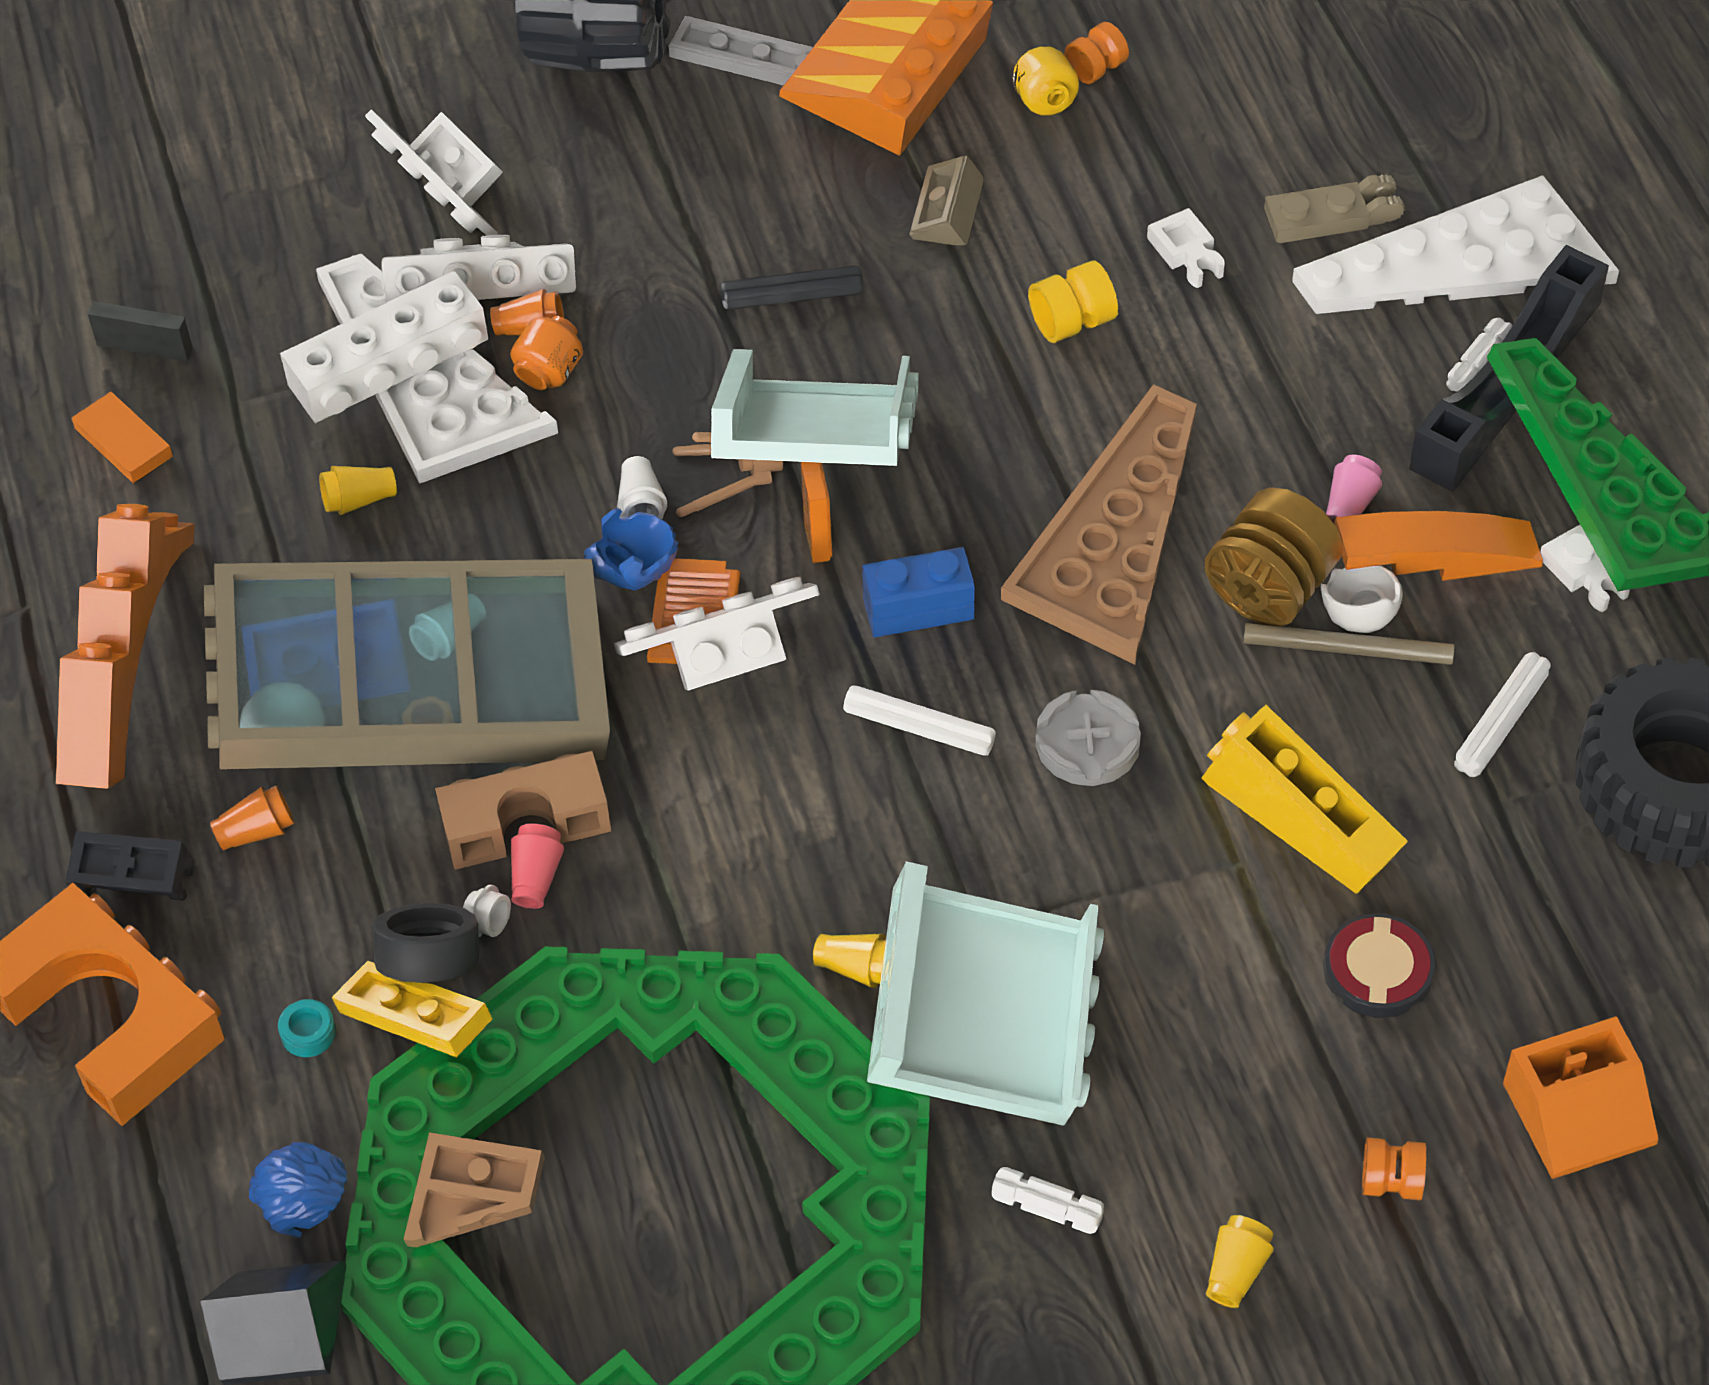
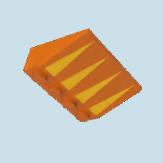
M849 0L781 88L779 97L900 156L986 40L993 1Z

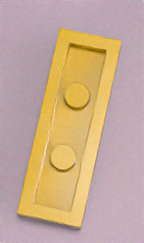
M367 961L332 997L339 1013L454 1057H457L492 1020L486 1004L428 982H403L388 978L377 971L375 963Z

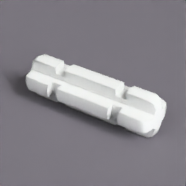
M1501 318L1492 319L1483 329L1485 333L1479 334L1460 358L1462 362L1456 363L1448 373L1447 387L1451 391L1458 392L1472 380L1488 362L1487 355L1493 344L1502 343L1513 325L1510 322H1504Z
M1008 1167L1000 1168L996 1174L992 1185V1197L995 1200L1012 1206L1015 1204V1201L1022 1203L1020 1209L1061 1224H1065L1066 1220L1072 1221V1228L1089 1234L1095 1233L1098 1229L1104 1213V1204L1100 1200L1086 1195H1082L1080 1199L1075 1198V1191L1033 1176L1029 1178V1181L1022 1179L1024 1173Z

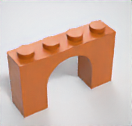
M72 883L0 941V1012L17 1026L61 989L75 981L88 977H115L139 990L138 1000L129 1019L75 1065L86 1093L123 1126L225 1040L218 1021V1017L222 1013L216 1002L205 991L200 989L194 993L184 984L186 980L183 974L170 959L163 957L159 961L149 952V944L137 929L131 925L123 929L114 920L115 915L109 905L98 894L93 893L88 897Z

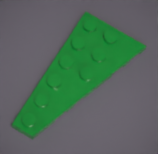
M1537 338L1493 344L1487 355L1488 361L1617 591L1709 576V512L1702 514L1684 496L1686 487L1632 433L1625 437L1609 421L1613 414L1601 402L1592 404L1575 387L1577 378Z

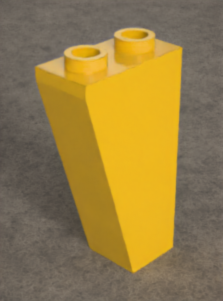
M1267 705L1262 707L1252 718L1245 712L1238 716L1223 732V738L1207 754V757L1213 763L1201 779L1356 894L1408 842Z

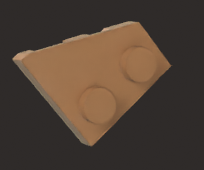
M429 1133L404 1235V1241L407 1246H423L533 1213L545 1160L542 1150Z

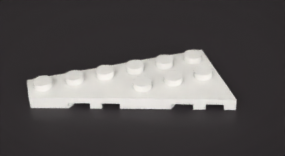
M1542 175L1294 268L1292 282L1316 314L1370 309L1374 308L1377 301L1404 299L1405 305L1423 303L1426 296L1448 294L1449 300L1524 293L1527 286H1535L1542 273L1565 245L1608 264L1609 269L1605 285L1616 284L1619 270Z
M362 254L316 269L319 283L340 324L385 304L382 271ZM473 349L455 355L433 366L428 371L420 372L391 386L382 393L375 394L419 484L558 433L557 422L546 411L540 413L528 402V396L517 386L511 388L495 374V368Z

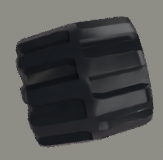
M515 0L516 27L520 46L524 56L536 65L586 72L649 70L661 62L665 52L664 40L668 37L671 22L666 14V5L671 0Z

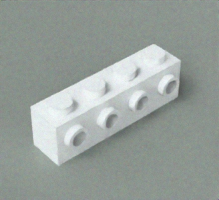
M452 271L281 352L280 355L289 388L312 420L317 423L331 415L341 413L346 408L368 397L382 393L391 386L420 372L428 371L433 366L455 355L473 349L478 344L488 340L482 305L458 274Z

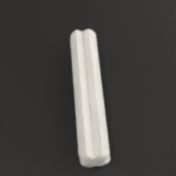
M1535 652L1525 654L1456 753L1454 765L1459 771L1465 772L1470 777L1481 774L1548 677L1551 664L1547 658L1540 657Z
M851 686L844 700V710L847 713L980 755H988L995 741V730L993 728L859 686Z

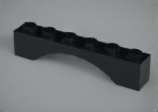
M1565 245L1542 273L1530 298L1502 343L1537 338L1558 359L1599 307L1609 265ZM1489 361L1461 390L1450 397L1441 399L1415 432L1409 470L1452 492L1516 412L1514 405Z

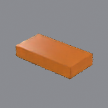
M109 392L72 417L74 428L132 483H135L173 457L170 445L112 392Z

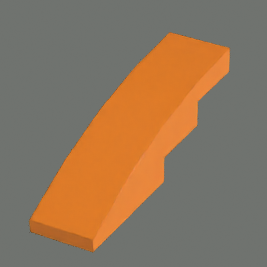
M1448 511L1382 512L1342 516L1335 519V526L1343 541L1342 558L1346 570L1391 564L1394 575L1439 569L1441 579L1445 581L1539 568L1543 564L1531 523L1526 520L1489 514Z

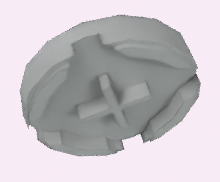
M1090 690V694L1076 695L1077 691L1064 693L1048 703L1038 718L1035 746L1041 762L1054 776L1071 784L1096 786L1113 782L1131 769L1139 756L1141 732L1135 712L1122 699L1105 691Z

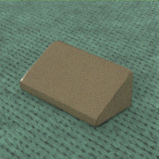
M967 155L928 166L909 234L912 239L949 245H966L968 243L983 185V176Z

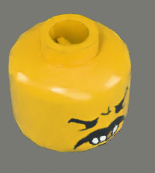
M1037 47L1029 50L1020 57L1014 67L1012 79L1015 90L1029 110L1036 114L1045 116L1060 113L1072 104L1078 94L1079 81L1076 71L1064 54L1053 47Z

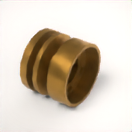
M1270 487L1258 491L1238 515L1233 526L1228 527L1220 540L1212 547L1205 557V573L1212 588L1220 598L1241 616L1262 625L1283 626L1292 622L1313 595L1315 588L1321 585L1343 556V541L1335 524L1325 512L1306 497L1288 489Z

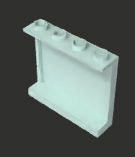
M733 349L712 406L711 458L897 466L900 449H909L910 433H912L913 417H915V406L918 401L919 373L910 372V356H902L897 385L753 379V350Z
M906 861L892 892L867 1082L1065 1125L1076 1106H1084L1090 1087V1074L1083 1073L1084 1057L1087 1058L1091 1052L1095 1035V1026L1087 1023L1088 1011L1093 1008L1099 990V977L1092 975L1093 961H1097L1100 955L1104 938V930L1096 927L1098 905L1090 904L1081 920L925 885L928 866Z

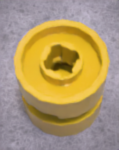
M1095 260L1068 269L1066 279L1060 275H1053L1031 284L1028 289V298L1034 320L1043 336L1051 343H1056L1078 334L1082 325L1086 328H1093L1114 320L1118 315V303L1113 284L1102 265Z

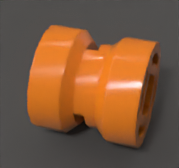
M1105 21L1090 29L1087 38L1079 37L1069 43L1065 48L1064 56L1076 71L1078 80L1085 84H1092L1103 77L1106 68L1113 69L1124 63L1129 57V48L1120 30L1112 23Z
M1367 1137L1363 1159L1362 1195L1380 1197L1385 1192H1396L1403 1199L1421 1201L1426 1174V1143L1408 1141L1403 1146H1391L1385 1139ZM1396 1160H1399L1398 1178L1396 1179Z

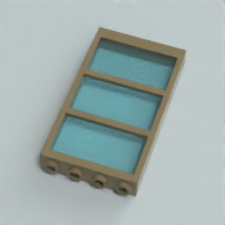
M592 559L214 564V585H204V616H215V628H205L206 660H216L217 672H206L207 704H218V716H208V749L219 748L220 769L547 762L565 754H581L593 751L595 760H605L610 727Z

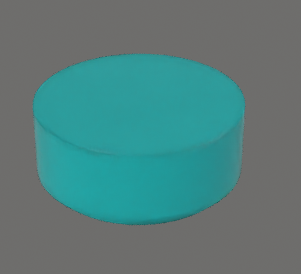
M303 999L290 1004L281 1013L278 1020V1032L283 1046L291 1054L299 1057H312L323 1053L331 1046L336 1036V1025L331 1010L324 1003L313 999Z

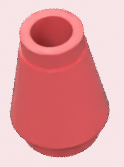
M525 824L519 827L518 835L511 839L513 892L511 901L514 904L533 909L543 907L545 897L564 852V846L560 843L561 833L556 829L541 824Z

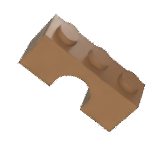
M593 751L581 754H565L552 761L527 767L515 766L504 770L502 773L477 779H461L450 785L435 788L454 870L507 857L503 839L504 832L511 822L527 815H535L547 819L561 833V844L611 832L607 800Z

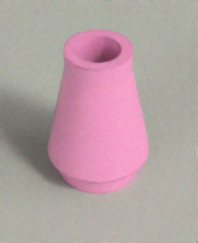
M1348 455L1344 458L1343 462L1335 466L1326 515L1334 524L1336 517L1361 515L1381 489L1382 481L1380 477L1382 470L1374 461L1360 455Z

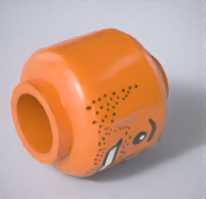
M541 316L530 320L510 352L514 364L513 370L517 377L528 386L538 390L562 386L580 361L584 352L582 343L576 336L578 333L576 327L570 321L560 316H554L552 319Z

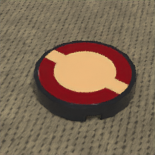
M1384 913L1362 914L1343 922L1330 936L1323 959L1325 982L1333 993L1334 990L1337 996L1343 999V1005L1353 1012L1374 1018L1397 1017L1408 1012L1410 1007L1419 1001L1421 1003L1429 994L1436 968L1433 947L1422 931L1405 919Z

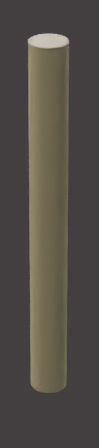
M1245 623L1244 644L1449 665L1453 663L1454 644Z

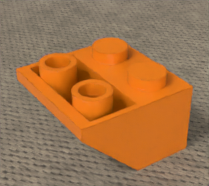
M1617 1016L1511 1051L1503 1085L1552 1179L1657 1145L1659 1139L1643 1065Z

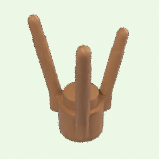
M695 432L692 435V439L695 442L711 443L712 432ZM711 444L677 446L673 448L672 452L675 456L711 455ZM738 459L741 472L750 471L751 476L678 508L676 514L679 517H684L751 487L772 483L771 472L782 471L783 461Z

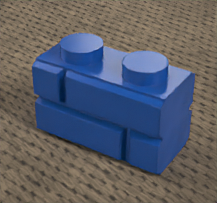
M963 547L862 565L863 599L874 638L974 620L973 601L975 587Z

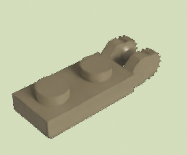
M1381 174L1380 176H1367L1359 184L1352 182L1266 196L1264 209L1276 242L1285 243L1368 229L1371 225L1396 221L1397 218H1401L1400 216L1404 215L1405 206L1400 197L1392 196L1395 190H1397L1394 178L1391 175Z

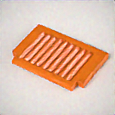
M674 559L670 569L662 574L657 581L652 617L655 629L675 624L673 616L687 610L703 607L706 615L724 609L722 600L738 595L741 572L739 570L727 569L726 561ZM671 642L648 648L647 662L677 664Z

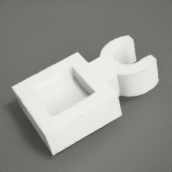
M1189 208L1148 225L1147 239L1171 269L1183 264L1187 267V279L1191 285L1196 288L1202 286L1203 272L1201 269L1211 270L1218 279L1223 277L1224 259L1218 252L1213 250L1214 238Z
M1581 525L1574 527L1541 547L1540 553L1543 563L1571 592L1584 586L1589 591V602L1595 609L1604 612L1608 608L1610 596L1604 590L1614 591L1622 600L1628 598L1630 590L1617 591Z

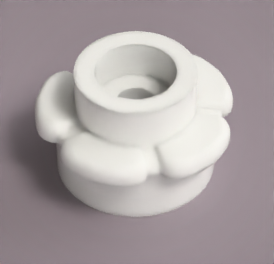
M487 885L485 889L481 888L470 893L463 908L475 914L478 921L479 937L482 934L495 937L502 932L507 924L511 902L508 896L499 893L496 886Z

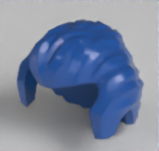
M615 508L601 519L602 539L585 549L584 559H592L594 578L607 581L617 587L635 591L660 579L662 574L670 569L671 563L677 554L679 542L675 540L673 527L666 521L660 520L658 516L637 512L627 518H621L622 510Z
M292 1142L291 1145L273 1150L256 1166L254 1176L251 1177L249 1183V1199L262 1209L263 1217L270 1223L272 1230L279 1234L300 1238L302 1232L294 1229V1227L306 1229L314 1227L328 1218L330 1213L340 1203L341 1196L344 1194V1185L348 1180L345 1164L337 1156L313 1144Z

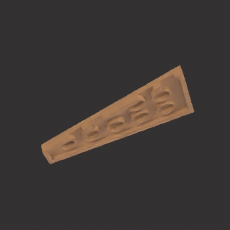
M1153 384L1001 587L1002 601L1135 665L1196 418V403Z

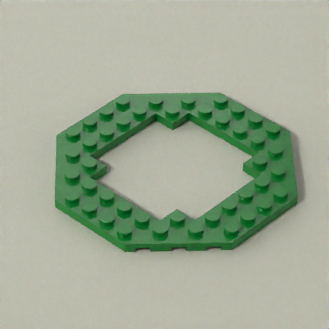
M545 946L475 999L486 1004L492 1020L457 1057L417 1043L370 1079L367 1096L369 1106L365 1130H362L357 1164L358 1180L355 1201L351 1205L346 1239L347 1255L345 1264L347 1266L340 1308L408 1385H577L443 1240L419 1247H410L405 1243L404 1235L429 1133L474 1140L617 1028L653 1064L697 1031L839 1171L802 1202L803 1214L835 1246L668 1385H857L920 1331L930 1097L924 1094L867 1082L872 1042L780 954L757 953L756 959L724 958L723 952L678 951V956L646 955V951L643 949L601 948L600 954L569 953L568 947ZM623 1349L580 1385L658 1384Z

